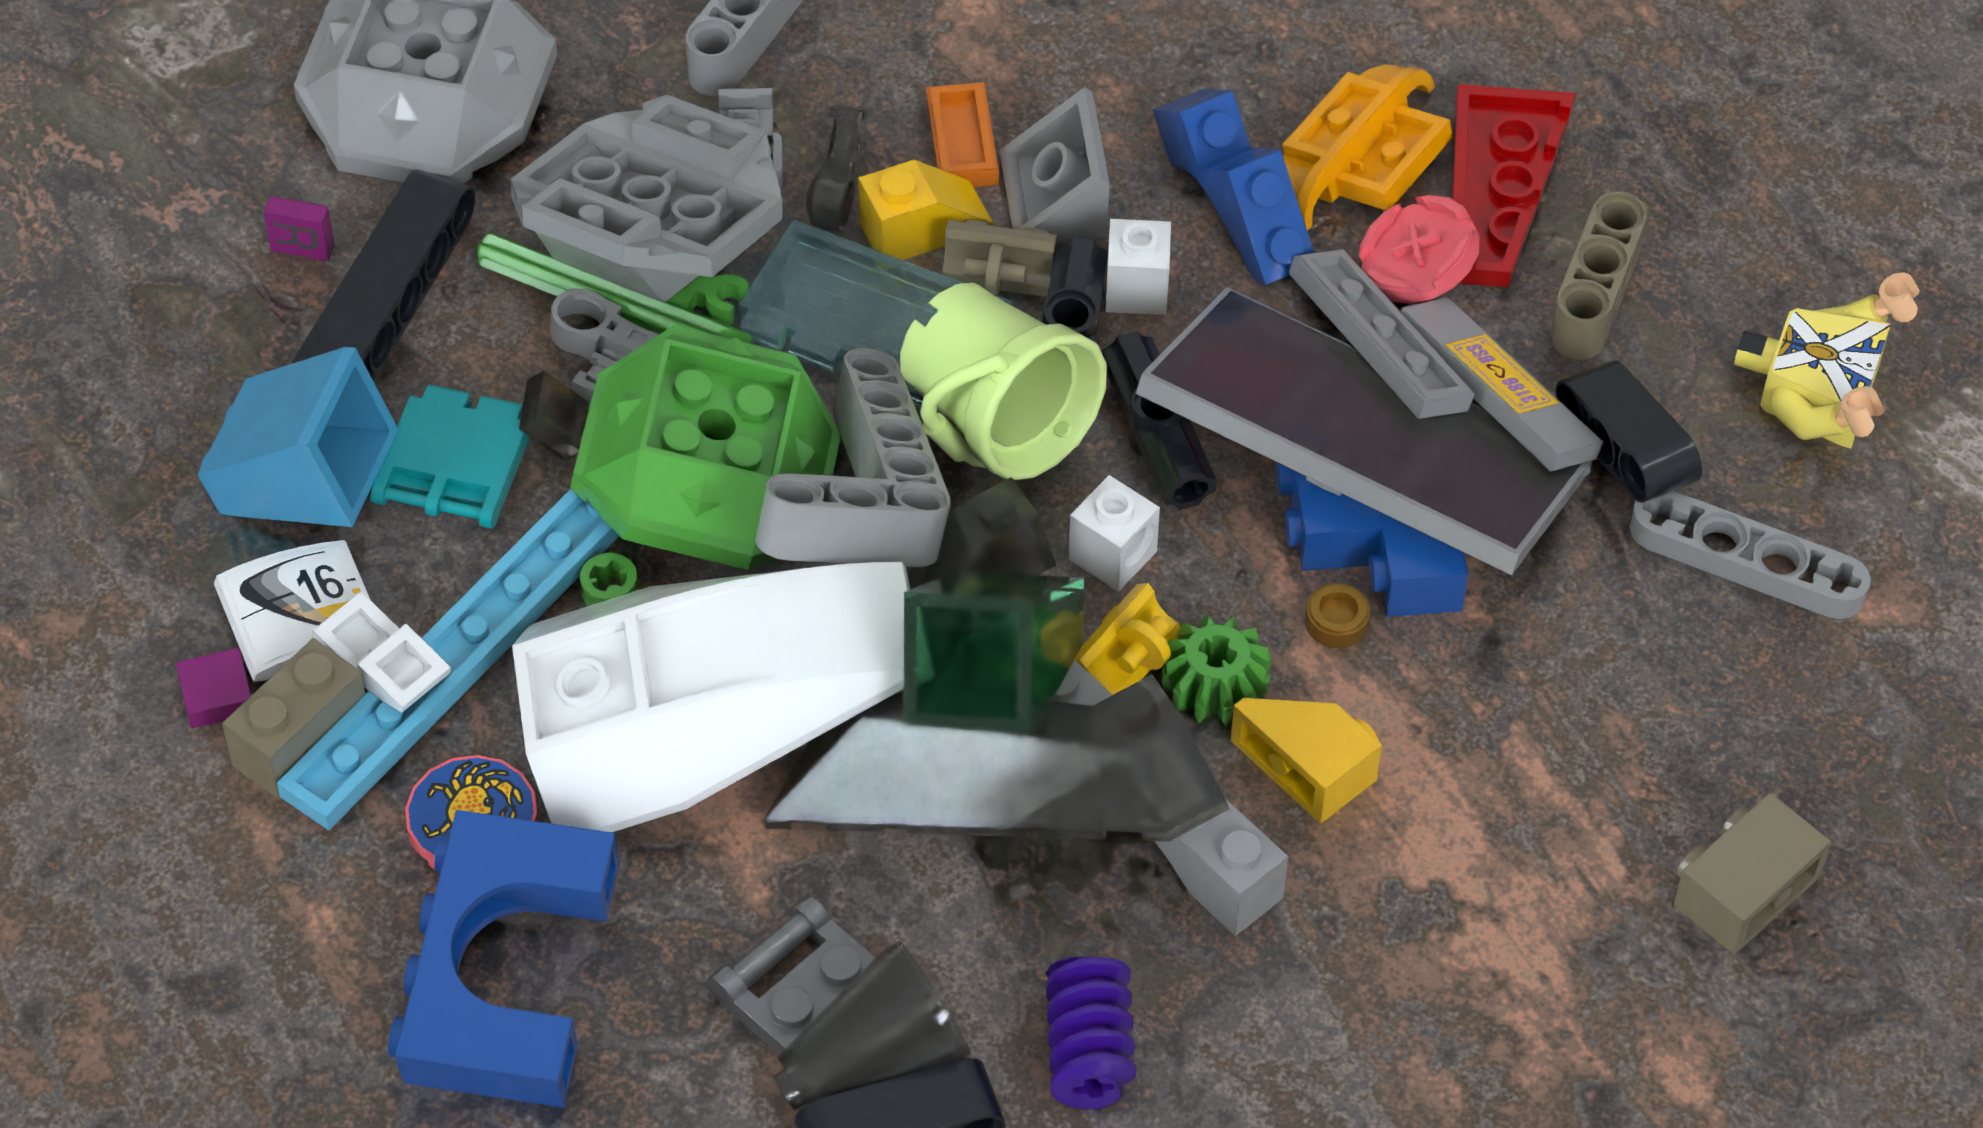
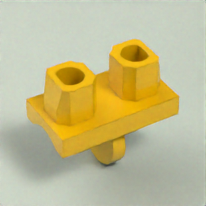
M1149 583L1136 584L1120 604L1111 609L1103 618L1102 624L1081 648H1077L1072 653L1071 657L1122 703L1151 669H1160L1169 660L1171 651L1168 640L1177 639V631L1181 626L1160 607L1156 600L1155 591Z

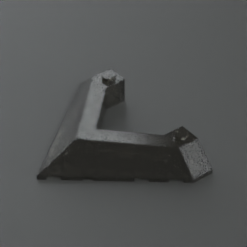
M1010 477L950 508L938 559L935 563L928 566L912 567L908 574L927 676L810 740L764 817L763 822L766 829H791L795 821L825 822L828 831L883 832L884 828L907 829L908 833L1015 836L1016 828L1050 829L1054 838L1105 839L1107 831L1141 832L1144 841H1172L1229 810V807L1184 719L1152 674L1093 706L953 690L955 684H963L969 670L968 642L977 636L985 615L993 614L1000 596L1057 566L1038 513L1013 478Z

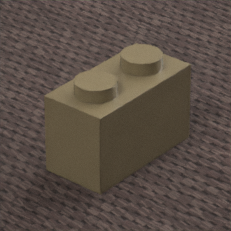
M312 638L222 723L232 767L280 801L282 798L279 796L277 782L366 694L362 672Z
M1771 792L1752 809L1746 805L1737 809L1724 824L1720 832L1721 837L1708 848L1702 844L1696 846L1683 859L1676 872L1680 882L1674 906L1733 955L1738 953L1821 877L1832 842Z

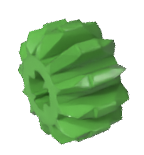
M1207 613L1203 620H1201L1200 629L1190 624L1182 623L1181 628L1177 631V639L1168 640L1171 656L1165 663V667L1162 668L1161 678L1164 691L1173 693L1172 702L1175 704L1176 712L1194 707V716L1198 724L1208 714H1217L1226 726L1232 719L1234 705L1241 699H1264L1265 694L1269 690L1270 676L1268 672L1271 666V655L1268 647L1259 645L1260 637L1257 634L1256 627L1238 631V623L1234 615L1224 625H1218L1213 622Z

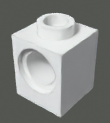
M1110 219L1106 312L1166 315L1171 222Z
M1109 475L1070 515L1068 560L1119 592L1157 552L1160 507Z

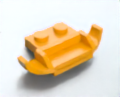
M1385 64L1370 68L1360 75L1347 72L1282 144L1284 151L1283 159L1307 231L1313 226L1312 215L1317 199L1333 203L1338 196L1385 211L1393 207L1451 141L1453 134L1450 119L1408 107L1407 96L1414 89L1430 93L1436 87L1431 74L1417 67L1405 68L1399 65Z

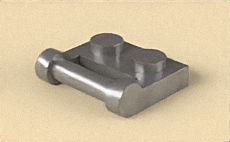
M805 895L790 908L791 917L731 968L725 965L721 966L707 978L708 987L715 998L792 1067L889 983V969L836 924L823 905L809 895ZM807 937L819 946L759 999L748 990L751 985Z

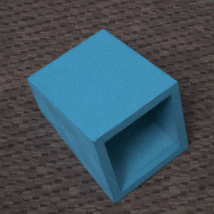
M342 347L246 378L234 403L229 406L225 415V421L209 452L204 455L197 476L220 515L353 527L399 429L357 349Z

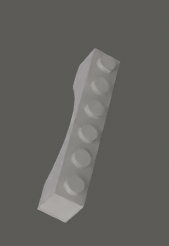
M1018 607L968 642V687L1011 727L1029 731L1053 743L1075 758L1101 780L1151 835L1177 872L1189 894L1234 936L1242 932L1284 898L1289 856Z

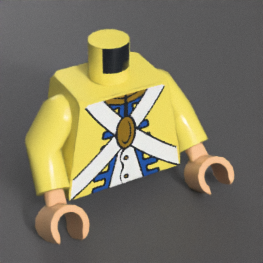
M1905 272L1895 273L1887 277L1880 285V297L1873 294L1844 306L1813 311L1799 308L1794 309L1788 314L1780 340L1744 330L1737 349L1734 365L1767 375L1760 406L1765 412L1779 419L1799 439L1809 440L1823 437L1840 446L1851 449L1855 436L1865 437L1873 431L1875 424L1871 416H1880L1884 412L1878 394L1872 386L1891 324L1886 323L1888 315L1891 314L1894 320L1898 322L1913 320L1918 311V306L1913 298L1919 294L1920 290L1911 275Z

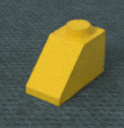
M915 159L858 177L859 224L882 267L945 247V232L948 220L964 222L966 219L985 221L988 222L989 226H993V221L970 180Z
M1243 698L1234 705L1230 741L1320 824L1377 781L1382 744L1379 742L1374 730L1365 721L1359 718L1353 719L1337 703Z

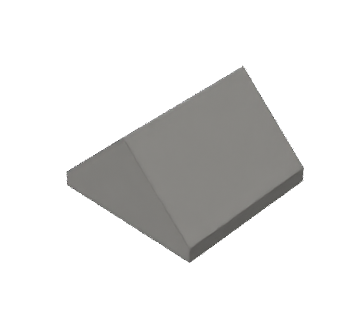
M1084 87L999 150L1012 229L1024 230L1026 227L1044 229L1049 234L1057 235L1056 243L1069 241L1073 236L1094 240L1107 238L1110 183L1093 92Z

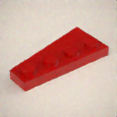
M1458 84L1455 104L1452 199L1465 207L1480 235L1479 254L1470 272L1458 284L1509 287L1574 109L1576 93Z

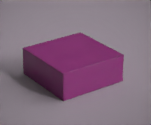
M240 648L175 662L191 729L225 721L251 696Z

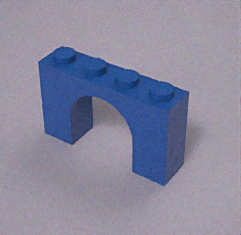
M456 810L451 832H442L436 846L434 869L435 872L440 873L435 894L426 893L421 906L419 930L420 933H425L420 955H410L405 970L404 993L410 995L405 1017L396 1016L394 1018L389 1035L388 1054L389 1057L396 1058L403 1083L565 1107L578 1049L573 1018L504 1008L487 1003L472 994L459 979L460 962L468 944L481 929L496 919L509 914L542 912L607 922L620 864L615 833Z

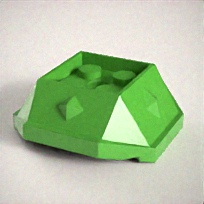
M674 325L598 373L570 488L584 502L589 501L600 517L623 540L750 570L778 560L762 552L755 543L766 482L778 474L833 476L841 435L838 426L796 355L741 342L737 337L729 339Z

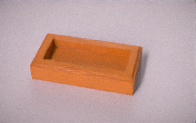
M985 82L926 87V103L936 168L970 180L973 187L999 185V170Z

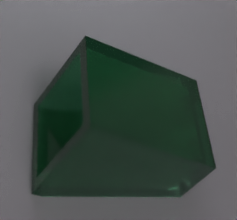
M957 571L905 591L903 725L1018 734L1035 733L1083 645L1084 578Z

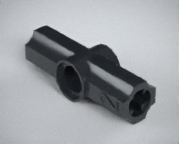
M1073 236L1069 241L1057 243L1048 295L1043 305L1042 323L1046 325L1060 323L1064 326L1074 327L1075 329L1072 330L1095 342L1109 251L1097 245L1094 239Z
M1138 331L1119 335L1111 345L1102 349V355L1107 363V376L1130 425L1129 439L1131 447L1138 455L1145 459L1165 505L1177 506L1179 510L1200 505L1207 495L1215 492L1217 481L1190 420L1135 394L1142 373L1160 355L1152 336L1140 335Z

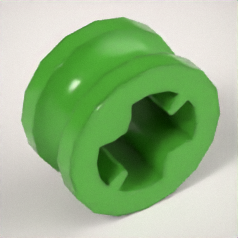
M612 552L598 554L590 558L583 565L580 572L582 599L586 607L638 590L636 567L630 559L622 554ZM612 579L620 580L621 586L611 585L606 591L599 590L598 583L608 585Z

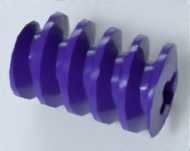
M1089 956L1061 959L1050 965L1045 973L1048 977L1046 981V998L1049 1001L1047 1005V1022L1050 1024L1048 1029V1045L1052 1050L1049 1053V1069L1053 1074L1050 1083L1051 1095L1056 1101L1068 1107L1102 1109L1115 1104L1122 1097L1120 1087L1129 1084L1136 1078V1064L1129 1059L1135 1052V1040L1128 1035L1133 1030L1134 1024L1133 1016L1127 1011L1132 1006V992L1126 987L1130 982L1131 971L1124 962L1113 958Z

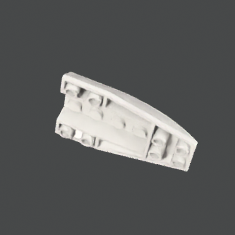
M903 562L839 564L651 586L531 624L512 645L526 756L551 824L605 832H615L688 809L927 676L907 570Z

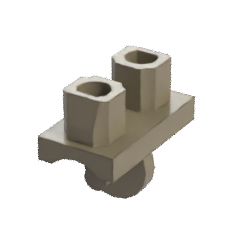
M966 219L964 222L948 220L945 232V255L941 282L949 284L976 283L997 297L1000 291L1047 297L1057 235L1049 234L1044 229L1030 227L1019 230L989 226L988 222Z

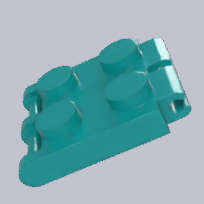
M428 384L422 398L410 396L397 425L399 431L373 483L370 496L371 503L386 505L388 500L423 507L425 508V514L440 517L442 512L478 519L479 526L494 529L531 437L529 421L524 420L525 412H522L524 404L482 395L476 409H471L470 392Z

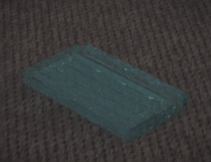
M793 219L748 292L739 303V319L742 321L740 330L750 333L753 337V342L777 351H781L787 340L791 339L788 353L796 355L800 360L832 372L838 369L844 359V355L856 348H869L887 353L897 361L900 367V352L906 333L913 321L917 320L926 327L930 319L938 312L929 302L938 293L963 282ZM998 296V298L1012 306L1011 300ZM905 381L913 403L922 406L924 397L918 394L914 386Z

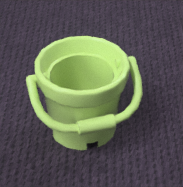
M976 283L956 284L938 293L929 302L938 312L930 319L926 327L917 320L913 321L906 333L900 352V369L903 378L915 387L919 395L924 397L920 415L924 421L923 429L925 434L952 460L956 462L965 461L972 466L987 468L990 472L1009 481L1034 478L1058 465L1074 448L1080 445L1081 440L1097 417L1106 391L1107 363L1098 344L1060 323L1046 325L1004 302Z

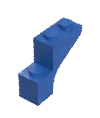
M1202 89L1152 110L1171 166L1185 169L1203 187L1257 283L1267 285L1290 275L1289 270L1294 256L1314 253L1281 150L1251 147L1232 90Z
M1296 431L1288 437V440L1321 456L1325 454L1338 460L1313 433ZM1278 462L1275 463L1279 496L1289 495L1291 509H1285L1286 543L1288 547L1298 546L1302 571L1368 566L1371 590L1373 593L1382 592L1387 617L1462 611L1468 579L1464 552L1344 494L1338 496L1307 481V476Z

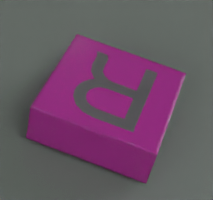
M270 196L264 210V218L271 251L329 262L335 247L329 208L323 205Z

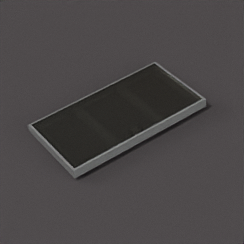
M1226 287L1148 366L1141 375L1135 393L1307 476V481L1338 496L1344 494L1510 575L1514 573L1585 477L1590 473L1592 464L1591 460L1550 472L1484 408L1471 403L1468 412L1418 419L1355 347L1229 287Z

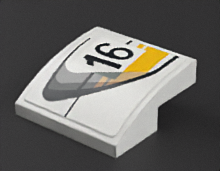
M345 540L301 546L257 558L217 575L214 581V586L253 682L269 680L313 638V630L358 593L362 591L369 598Z

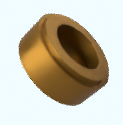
M1331 583L1319 587L1310 595L1306 606L1305 625L1308 633L1315 641L1331 648H1346L1355 645L1366 635L1370 620V604L1360 590L1348 584Z

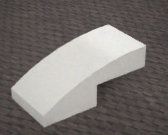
M362 591L313 630L314 639L362 672L364 688L401 713L451 672V667L407 624L399 629Z

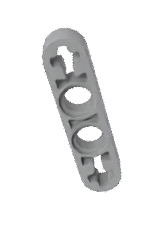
M1676 491L1643 503L1635 501L1630 523L1631 535L1638 545L1649 551L1826 617L1835 619L1851 618L1858 614L1865 605L1871 577L1864 564L1852 556ZM1658 514L1669 518V520L1666 519L1663 522L1662 526L1651 522L1656 519ZM1688 524L1694 525L1691 538L1683 536V533L1686 534ZM1709 533H1724L1734 540L1736 547L1726 552L1714 551L1707 547L1702 538ZM1769 555H1783L1792 560L1796 570L1789 574H1777L1768 570L1762 560ZM1808 568L1816 570L1811 583L1805 581ZM1836 581L1848 584L1843 593L1835 592L1831 589Z

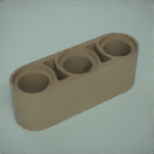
M1622 191L1607 192L1598 197L1593 204L1558 292L1550 339L1553 347L1561 355L1569 359H1591L1598 355L1605 346L1638 261L1646 223V207L1635 195Z

